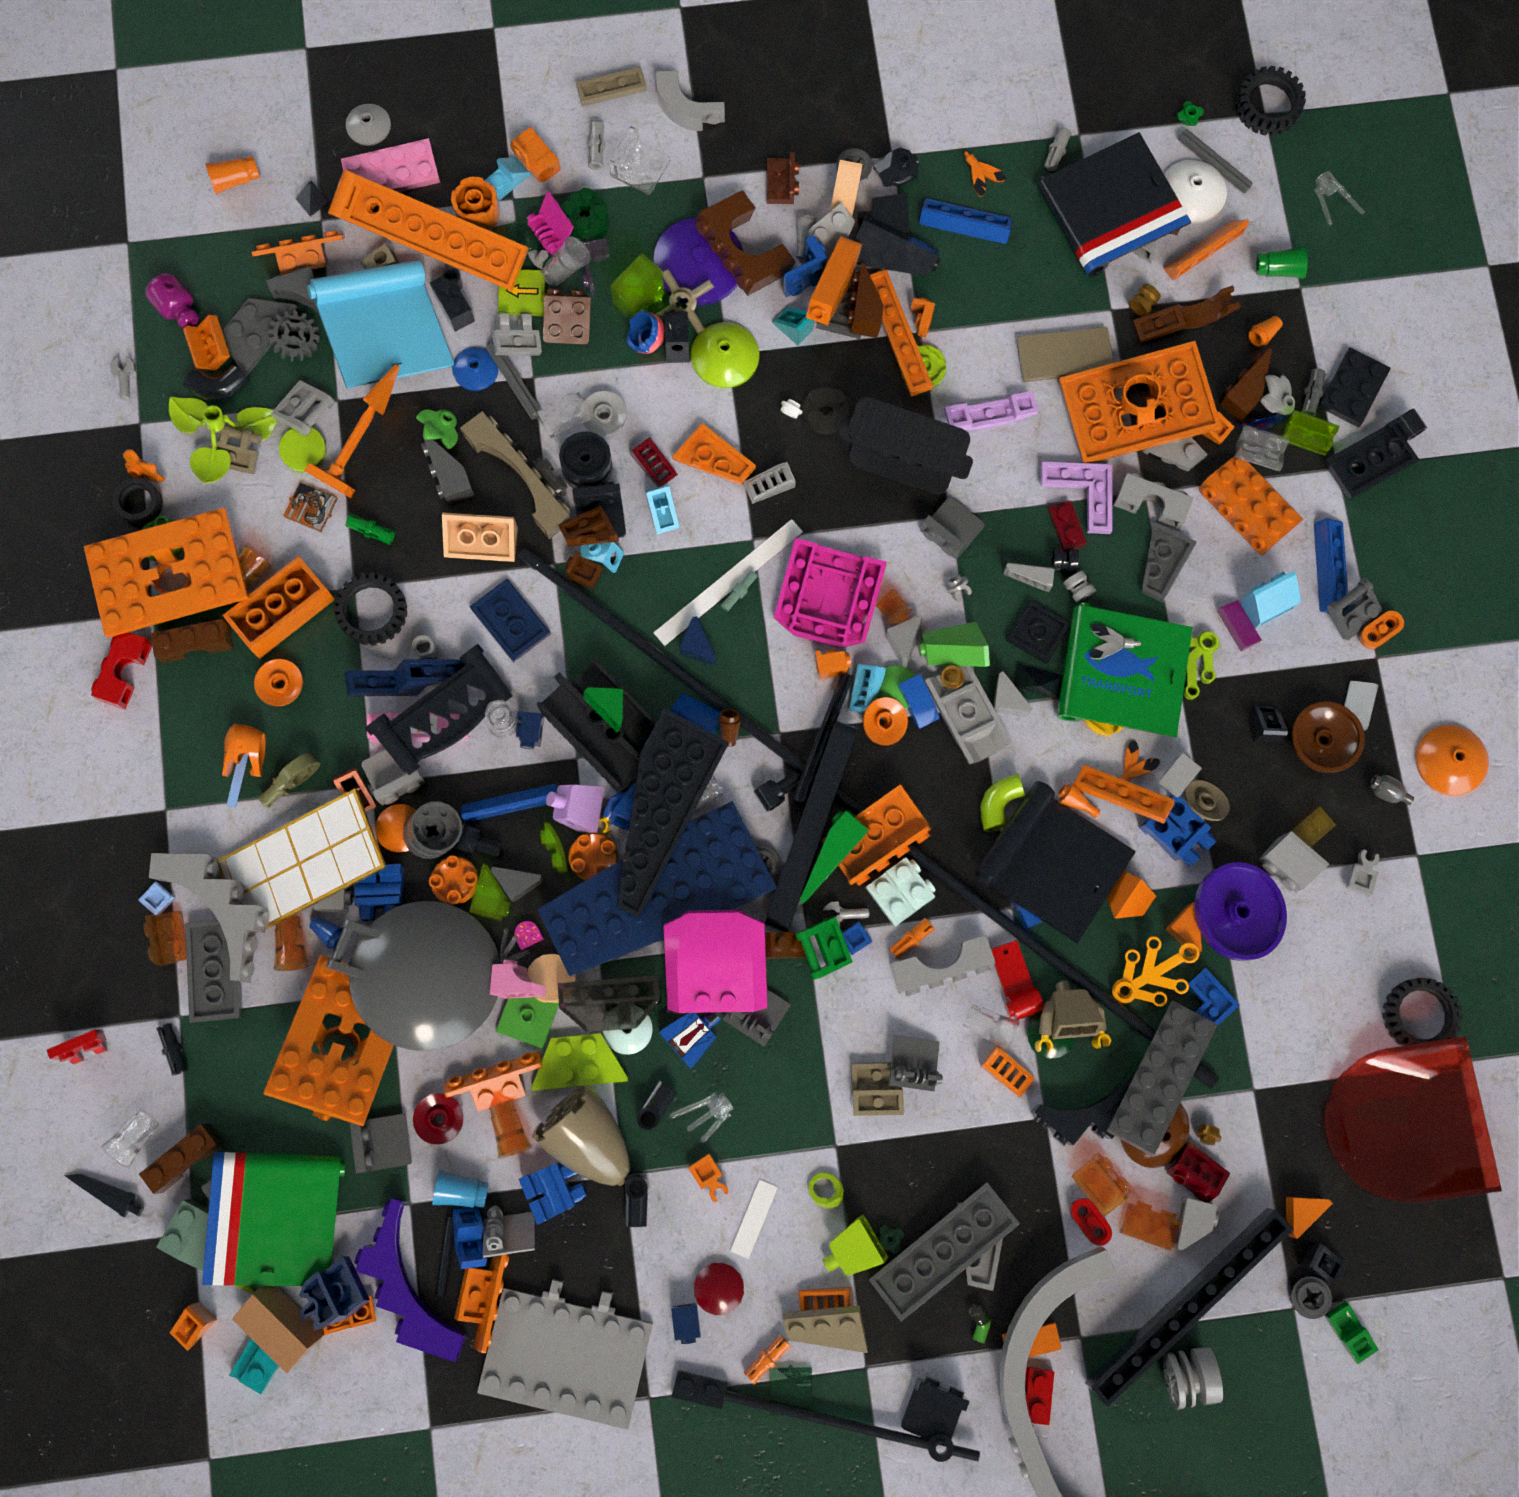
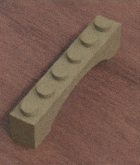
M483 411L460 427L463 437L477 453L484 451L498 457L521 476L534 498L536 512L532 514L534 522L546 537L551 539L560 532L558 525L570 520L569 514L571 511L564 502L559 504L554 498L557 495L550 485L544 486L540 481L542 477L534 467L532 469L529 468L526 464L528 460L520 450L517 452L511 446L513 442L506 433L501 434L497 429L499 425L492 416L487 417Z

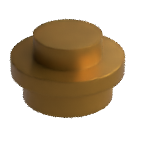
M956 665L947 666L941 673V682L948 689L959 688L965 680L963 670Z
M1203 1124L1196 1131V1137L1203 1144L1215 1145V1142L1221 1141L1220 1129L1215 1126Z

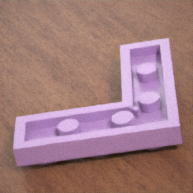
M1042 462L1041 487L1087 489V533L1111 534L1112 464Z

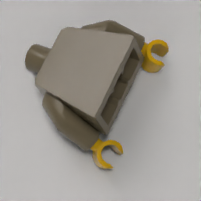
M1068 981L1057 983L1055 985L1056 992L1045 1003L1041 1014L1039 1034L1042 1036L1035 1043L1036 1051H1041L1042 1042H1045L1047 1045L1046 1053L1053 1049V1043L1049 1040L1050 1035H1052V1039L1093 1036L1091 1041L1094 1048H1101L1100 1039H1102L1104 1047L1109 1046L1111 1038L1104 1032L1107 1028L1103 1007L1091 998L1085 989L1072 990Z

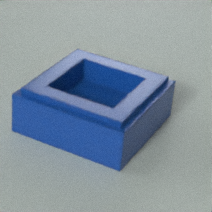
M859 921L842 932L851 955H854L873 942Z

